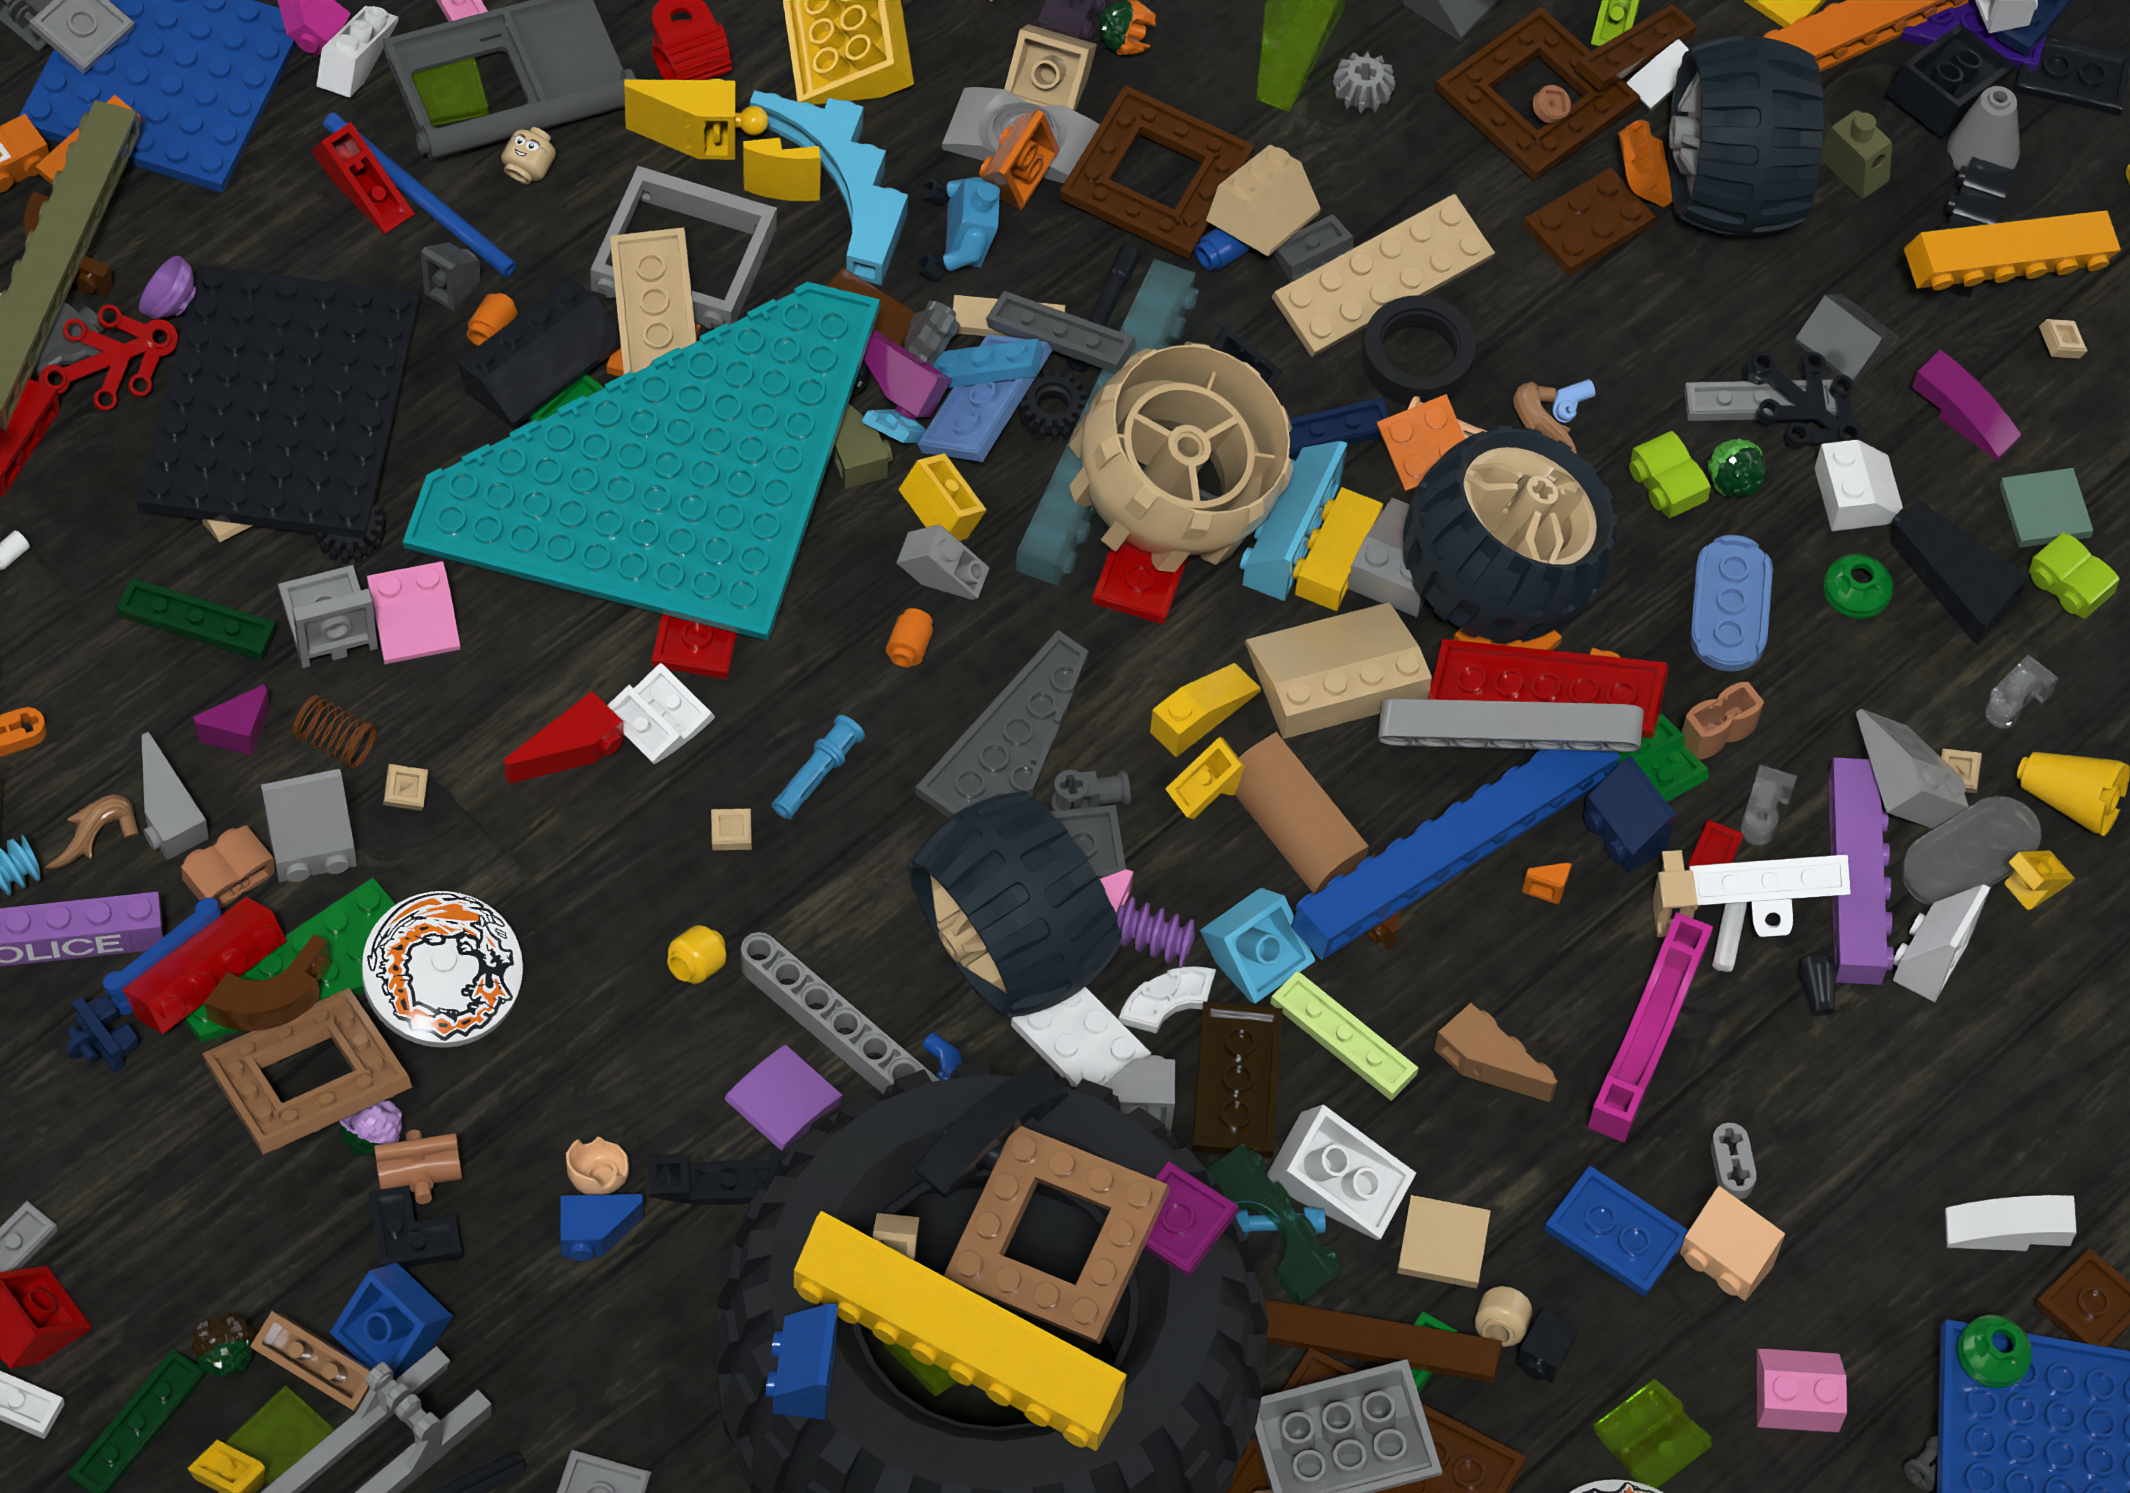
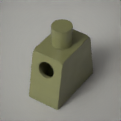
M1855 110L1829 129L1822 141V161L1862 200L1889 182L1892 143L1876 127V119L1873 115Z

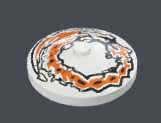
M449 891L418 894L399 902L389 909L372 929L364 948L362 960L364 991L369 1004L379 1019L401 1037L430 1047L446 1048L465 1045L477 1041L496 1029L508 1016L517 1000L523 974L522 954L519 943L504 918L489 905L476 898Z

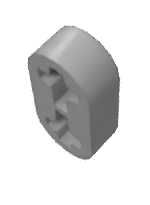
M1736 1123L1721 1124L1716 1128L1711 1140V1154L1718 1186L1740 1200L1751 1194L1756 1182V1169L1750 1141L1746 1130ZM1724 1137H1730L1733 1143H1737L1734 1155H1730L1729 1146L1723 1143ZM1733 1167L1737 1168L1738 1177L1744 1179L1742 1186H1737L1735 1180H1730Z

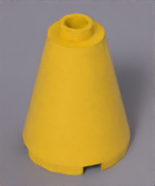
M2033 752L2029 758L2023 757L2017 771V778L2021 779L2022 789L2094 834L2105 836L2112 828L2120 812V809L2116 808L2120 796L2125 798L2130 779V765L2119 760Z

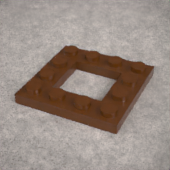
M1541 6L1437 80L1435 87L1439 94L1534 181L1637 107L1641 97L1622 79L1599 91L1575 70L1578 59L1591 51ZM1537 56L1583 96V98L1571 106L1570 112L1566 117L1557 123H1547L1539 130L1534 128L1493 90L1495 86Z
M1124 85L1061 187L1058 199L1190 260L1195 252V246L1199 244L1200 238L1206 234L1211 225L1206 219L1219 184L1250 160L1254 153L1255 145ZM1139 135L1145 136L1202 163L1175 210L1112 181Z

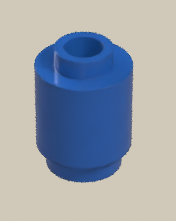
M1217 227L1200 238L1199 244L1195 246L1194 251L1200 264L1206 270L1211 271L1213 269L1219 270L1249 251L1250 246Z

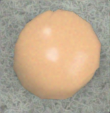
M596 1137L593 1142L583 1144L577 1139L566 1152L568 1177L575 1188L586 1195L610 1194L619 1190L627 1181L629 1176L628 1155L618 1144L604 1141L601 1137Z

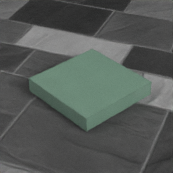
M2074 468L2001 478L1999 486L2019 548L2049 544L2062 532L2070 534L2077 540L2091 538L2093 527Z

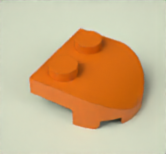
M1636 120L1618 132L1627 180L1636 195L1664 208L1673 200L1663 141L1651 135L1648 121Z

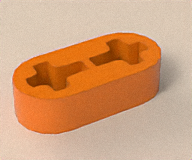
M26 707L0 715V757L34 747L44 740L47 732L44 717L40 711L35 708ZM30 722L33 731L26 733L22 724Z

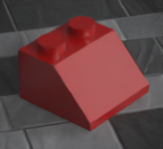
M48 1266L0 1272V1359L9 1368L39 1364L86 1334L92 1327Z

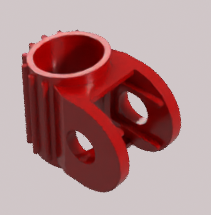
M660 0L655 5L652 12V25L655 32L652 56L664 80H710L730 73L732 62L724 28L721 22H715L712 13L703 0ZM685 12L692 19L672 21L671 17L675 13Z

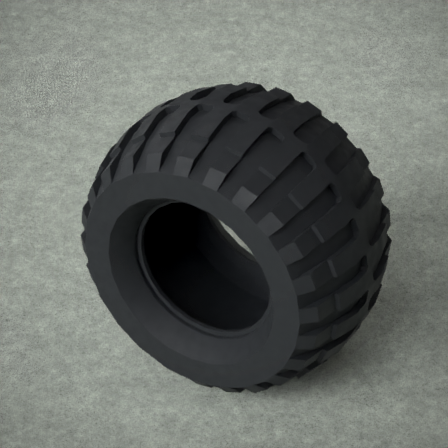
M988 1061L956 1065L948 1080L931 1081L925 1069L894 1081L893 1085L886 1088L880 1102L864 1092L829 1117L821 1130L814 1128L805 1140L801 1138L782 1160L771 1176V1185L768 1191L759 1188L750 1201L736 1232V1246L733 1247L722 1264L717 1296V1319L713 1330V1364L717 1374L718 1399L723 1431L737 1449V1462L751 1493H1227L1233 1485L1236 1468L1240 1458L1246 1452L1257 1423L1264 1384L1265 1344L1269 1325L1263 1292L1254 1273L1256 1257L1236 1216L1190 1277H1187L1143 1249L1104 1334L1114 1356L1115 1362L1112 1367L1127 1374L1122 1410L1097 1451L1088 1446L1082 1448L1071 1444L1064 1438L1062 1432L1049 1425L1042 1427L1033 1422L1002 1427L964 1424L926 1410L901 1393L876 1365L865 1342L869 1328L858 1322L857 1324H850L842 1320L838 1315L837 1341L825 1420L773 1414V1398L766 1397L768 1372H777L779 1358L771 1356L774 1332H783L786 1315L825 1305L821 1302L813 1304L799 1295L797 1289L794 1288L795 1266L820 1211L873 1238L877 1213L919 1217L915 1261L938 1274L945 1272L992 1172L986 1169L980 1172L976 1169L977 1173L945 1199L916 1174V1168L930 1149L943 1136L950 1121L956 1122L986 1095L1014 1077L989 1074ZM1020 1064L1019 1074L1039 1067L1054 1080L1052 1067ZM1082 1078L1075 1090L1062 1086L1068 1091V1097L1040 1121L1037 1122L1031 1117L1022 1125L1025 1128L1153 1179L1157 1177L1169 1161L1224 1196L1219 1183L1186 1147L1179 1149L1174 1133L1168 1130L1163 1122L1140 1107H1137L1127 1115L1123 1114L1118 1096L1113 1095V1089ZM1038 1182L1004 1256L1076 1285L1110 1210Z

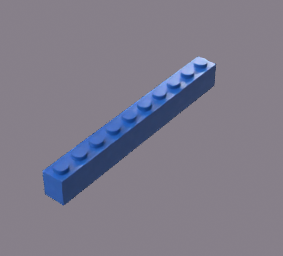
M1539 750L1531 758L1530 762L1522 767L1518 765L1513 766L1502 776L1501 780L1493 785L1490 783L1484 784L1466 802H1455L1445 811L1443 816L1435 821L1429 819L1423 822L1414 834L1405 840L1402 837L1398 838L1386 848L1384 853L1376 858L1373 856L1365 858L1352 873L1347 876L1343 874L1336 876L1323 891L1316 895L1309 893L1304 896L1295 907L1297 911L1291 927L1322 961L1595 789L1617 767L1621 756L1616 751Z

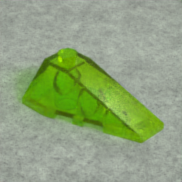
M1267 0L1264 13L1256 100L1287 112L1291 111L1345 7L1346 0Z

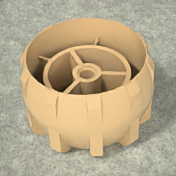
M1186 342L1182 346H1172L1160 350L1145 348L1132 355L1123 368L1102 385L1091 402L1089 410L1074 429L1069 446L1076 456L1081 459L1082 469L1069 487L1076 504L1083 507L1094 506L1098 515L1108 525L1109 530L1101 541L1115 552L1127 541L1139 549L1151 552L1152 563L1160 571L1176 572L1184 560L1192 555H1200L1203 560L1217 565L1229 558L1242 541L1267 519L1279 496L1289 485L1294 470L1289 458V432L1292 429V425L1284 406H1281L1272 389L1261 378L1260 373L1248 363H1244L1227 353L1212 349L1209 345ZM1208 458H1210L1220 479L1222 496L1212 500L1200 501L1197 473ZM1137 461L1146 465L1143 471Z

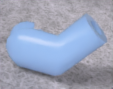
M1587 379L1558 390L1552 406V413L1559 422L1566 423L1571 421L1577 414L1578 402L1595 396V388L1592 381Z

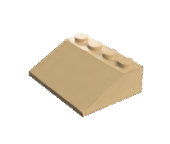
M1390 602L1253 637L1245 641L1282 739L1380 714L1381 702L1386 699L1428 700L1432 676L1418 643Z

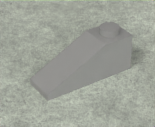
M147 732L142 735L144 808L147 828L143 829V832L153 850L160 848L166 859L169 860L209 839L207 823L150 733Z

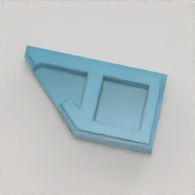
M895 409L868 410L861 420L865 425L902 443H918L926 431L916 420L905 417Z

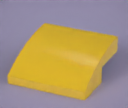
M780 138L743 141V185L745 191L778 200H820L821 156L819 146L782 150Z

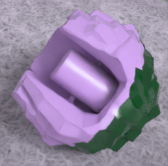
M383 1100L354 1115L339 1120V1131L343 1137V1143L350 1146L351 1152L354 1155L375 1154L374 1146L398 1142L399 1134L402 1130V1112L391 1101L385 1102Z

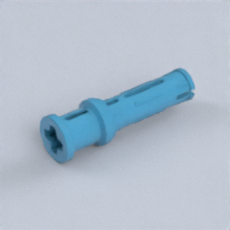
M838 715L834 720L835 726L825 738H819L815 742L814 753L811 758L802 766L782 793L771 803L773 809L785 819H792L799 807L822 782L832 768L840 767L845 762V755L855 743H860L865 738L863 729L854 720L845 715Z

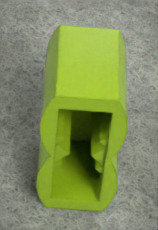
M1673 431L1633 448L1631 462L1629 463L1630 472L1636 482H1642L1649 490V499L1657 511L1661 510L1670 519L1708 501L1711 486L1701 468L1691 459L1686 447Z
M2062 532L2033 557L2029 569L2031 578L2037 587L2057 595L2062 607L2067 612L2076 614L2083 619H2086L2115 594L2120 580L2118 575L2105 562L2092 556L2081 542L2065 532Z

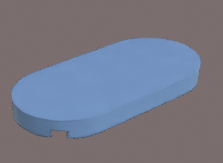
M1724 535L1714 539L1713 543L1708 546L1706 545L1701 550L1695 569L1690 642L1694 652L1704 663L1722 671H1740L1755 664L1764 652L1768 637L1773 574L1772 562L1768 554H1764L1759 549V544L1744 536Z

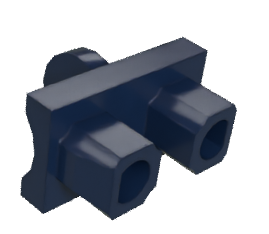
M104 995L88 1004L82 996L71 1002L77 1012L75 1020L83 1030L81 1032L76 1025L67 1030L71 1040L66 1045L65 1051L71 1059H78L84 1056L89 1063L94 1062L98 1058V1054L94 1050L96 1048L114 1073L124 1068L123 1057L139 1044L136 1034L127 1023H124L110 1033L104 1027L118 1018L117 1010L108 996Z

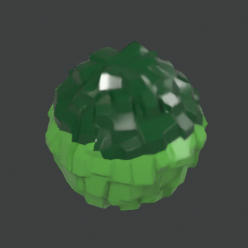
M1740 438L1737 440L1731 439L1718 445L1714 449L1711 460L1708 461L1707 468L1715 490L1723 496L1728 495L1730 498L1734 496L1746 497L1756 492L1764 484L1765 472L1767 470L1759 446L1749 440L1745 441Z

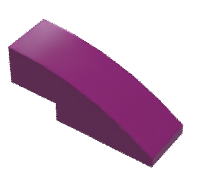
M1941 349L1917 372L1912 388L1941 409L1939 415L1941 420L1996 461L2020 439L2021 433L1995 399L1974 377Z

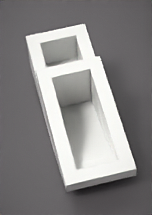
M2020 1196L1947 1207L1945 1209L1947 1248L2027 1251L2030 1244L2070 1246L2076 1235L2074 1196Z

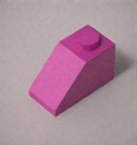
M277 0L287 36L293 39L299 48L307 53H311L315 57L321 54L322 47L344 27L351 14L334 0Z

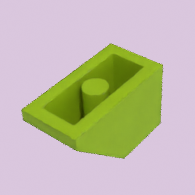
M1602 0L1591 44L1601 46L1632 28L1641 0Z

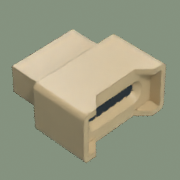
M1682 850L1662 851V872L1657 874L1658 877L1652 901L1657 937H1666L1676 912L1693 918L1695 910L1698 909L1693 870H1684Z

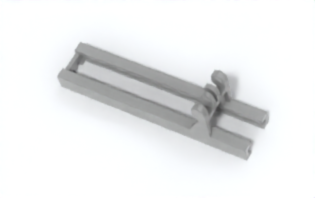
M437 1346L396 1380L393 1379V1371L385 1362H381L366 1376V1384L370 1389L357 1412L260 1493H300L395 1413L401 1421H404L413 1430L415 1442L355 1493H400L492 1416V1404L479 1390H476L441 1421L432 1412L426 1414L421 1409V1400L416 1395L443 1374L450 1364V1360Z

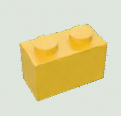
M945 453L917 460L898 489L926 528L940 524L958 541L969 537L987 510Z

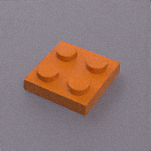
M1447 394L1378 421L1376 424L1405 493L1417 489L1427 471L1449 449L1465 439Z

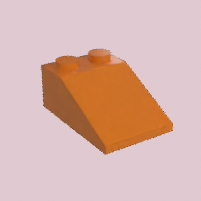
M1040 110L1022 115L1016 119L1013 126H1007L1000 136L999 148L993 157L988 156L979 171L981 178L1000 188L999 199L1021 211L1060 151L1046 116Z

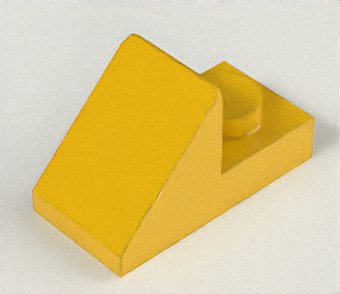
M1219 737L1165 789L1185 816L1195 819L1221 793L1230 796L1236 794L1245 766L1226 741Z
M2050 850L2018 852L2008 862L2016 871L2005 881V885L2027 910H2030L2068 886L2075 878Z
M216 1440L187 1468L195 1480L218 1491V1493H256L264 1483L265 1467L260 1461L219 1440Z

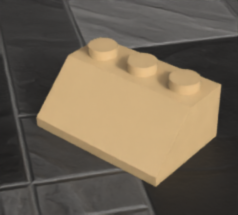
M1268 145L1219 184L1206 221L1269 256L1318 216L1321 208L1302 163L1291 157L1284 149Z

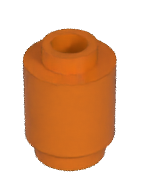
M502 293L487 294L468 322L467 337L476 346H479L517 318L518 311L514 301Z
M909 608L902 615L898 616L886 646V653L894 664L907 668L919 665L922 662L933 634V620L929 614L919 609Z

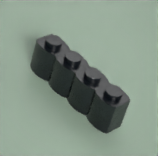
M1972 157L1969 167L1961 166L1955 184L1956 187L1961 188L1959 195L1951 194L1945 214L1951 216L1949 223L1942 221L1939 230L1996 224L2014 170ZM1959 283L1945 289L1971 297L1974 286L1967 287L1964 286V283Z

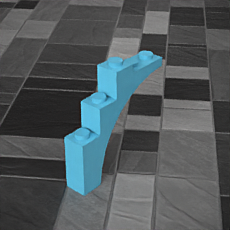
M754 90L750 106L761 107L767 113L768 126L766 129L780 134L802 148L819 146L821 165L837 184L847 205L852 226V235L846 258V270L864 281L882 286L907 218L908 194L901 193L893 188L880 187L885 173L886 150L879 149L871 144L858 143L863 130L864 107L856 105L851 101L828 98L823 109L808 102L800 103L781 98L774 93H763Z

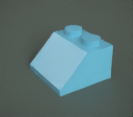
M1259 888L1200 930L1215 963L1250 1002L1254 1004L1284 984L1296 971L1301 972L1316 961L1309 946L1291 927L1294 915L1285 896L1263 888Z

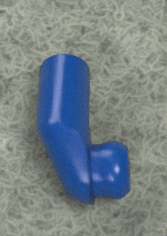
M932 1032L924 1041L922 1048L939 1060L941 1068L935 1076L940 1080L950 1079L952 1070H955L956 1065L963 1064L960 1051L935 1032Z

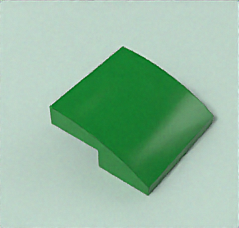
M1660 714L1658 717L1654 738L1641 737L1640 750L1617 752L1621 756L1617 766L1624 759L1632 756L1666 802L1709 779L1708 768L1685 747V736L1663 714Z

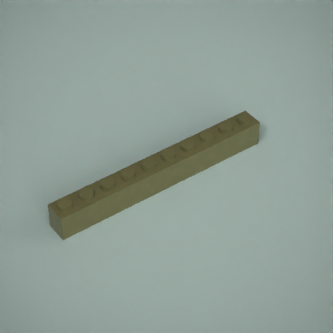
M95 100L89 113L83 114L79 124L78 138L76 142H71L68 146L66 164L62 171H58L55 174L51 197L49 201L45 200L41 205L39 223L35 230H30L28 233L24 256L22 260H17L13 266L12 282L8 290L4 289L0 294L1 430L6 431L140 135L137 111Z

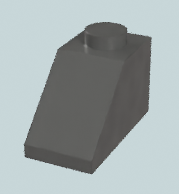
M451 243L427 246L421 251L424 294L455 312L481 282L479 260L469 250L459 249Z

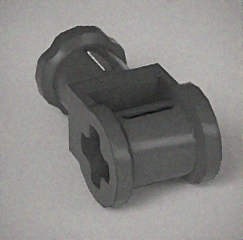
M1065 770L1059 773L1054 780L1055 793L1051 799L1053 811L1070 810L1071 802H1074L1073 809L1099 807L1102 804L1118 802L1125 806L1131 803L1130 783L1128 774L1125 771H1119L1116 776L1097 778L1096 771L1079 772L1076 770ZM1067 780H1070L1069 787H1066Z

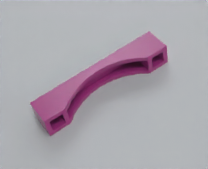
M1676 912L1633 1020L1595 1102L1588 1124L1589 1129L1625 1143L1707 949L1713 926Z

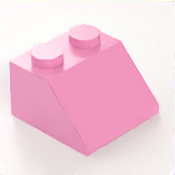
M443 561L367 576L384 664L461 649L451 592Z
M1758 1348L1757 1427L1839 1432L1847 1414L1846 1373L1840 1355L1836 1353Z

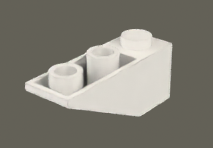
M364 6L322 47L316 86L350 98L365 83L384 48L383 39L390 37L399 17L387 13L380 7Z

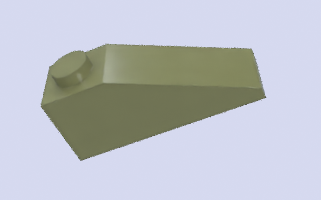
M849 403L831 453L844 489L888 478V462L893 461L892 451L887 439L881 440L878 430L865 425L861 421L864 416Z

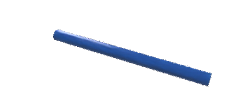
M335 112L330 113L323 122V126L332 134L348 124ZM359 133L400 191L505 278L509 277L517 267L515 261Z

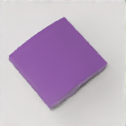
M784 1045L738 1082L727 1093L725 1101L782 1151L808 1134L812 1123L837 1107L843 1095L793 1050Z

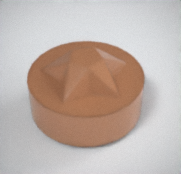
M1547 85L1535 94L1533 108L1536 115L1544 122L1557 123L1570 112L1571 101L1564 89L1556 85Z

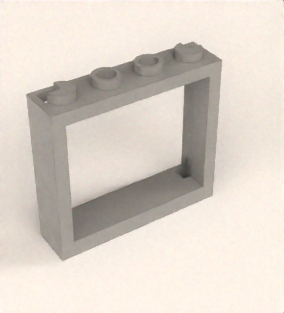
M637 166L590 269L591 290L605 294L607 298H616L613 266H611L610 236L625 234L641 200L753 235L725 300L691 290L694 320L696 323L703 324L705 327L712 329V327L717 328L725 323L730 325L736 322L776 232L777 208Z

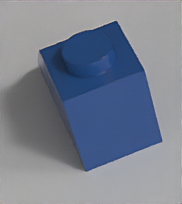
M643 1194L561 1196L562 1257H570L576 1261H587L593 1257H603L643 1219Z

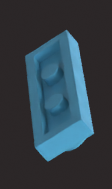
M1039 339L948 350L937 357L933 367L952 378L947 388L1035 377L1038 373L1044 348Z

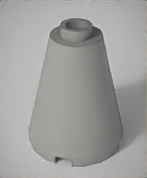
M2001 86L1987 88L1951 132L1947 152L1948 154L1950 153L1953 159L1952 164L1957 171L1960 172L1962 165L1969 167L1972 157L2010 169L2016 167L2020 156L2017 99L2009 89Z

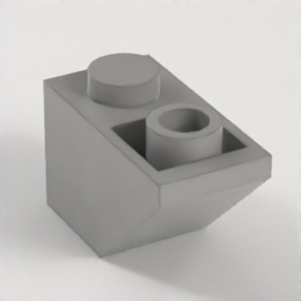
M940 524L908 532L896 562L921 585L971 600L978 599L989 571V567Z

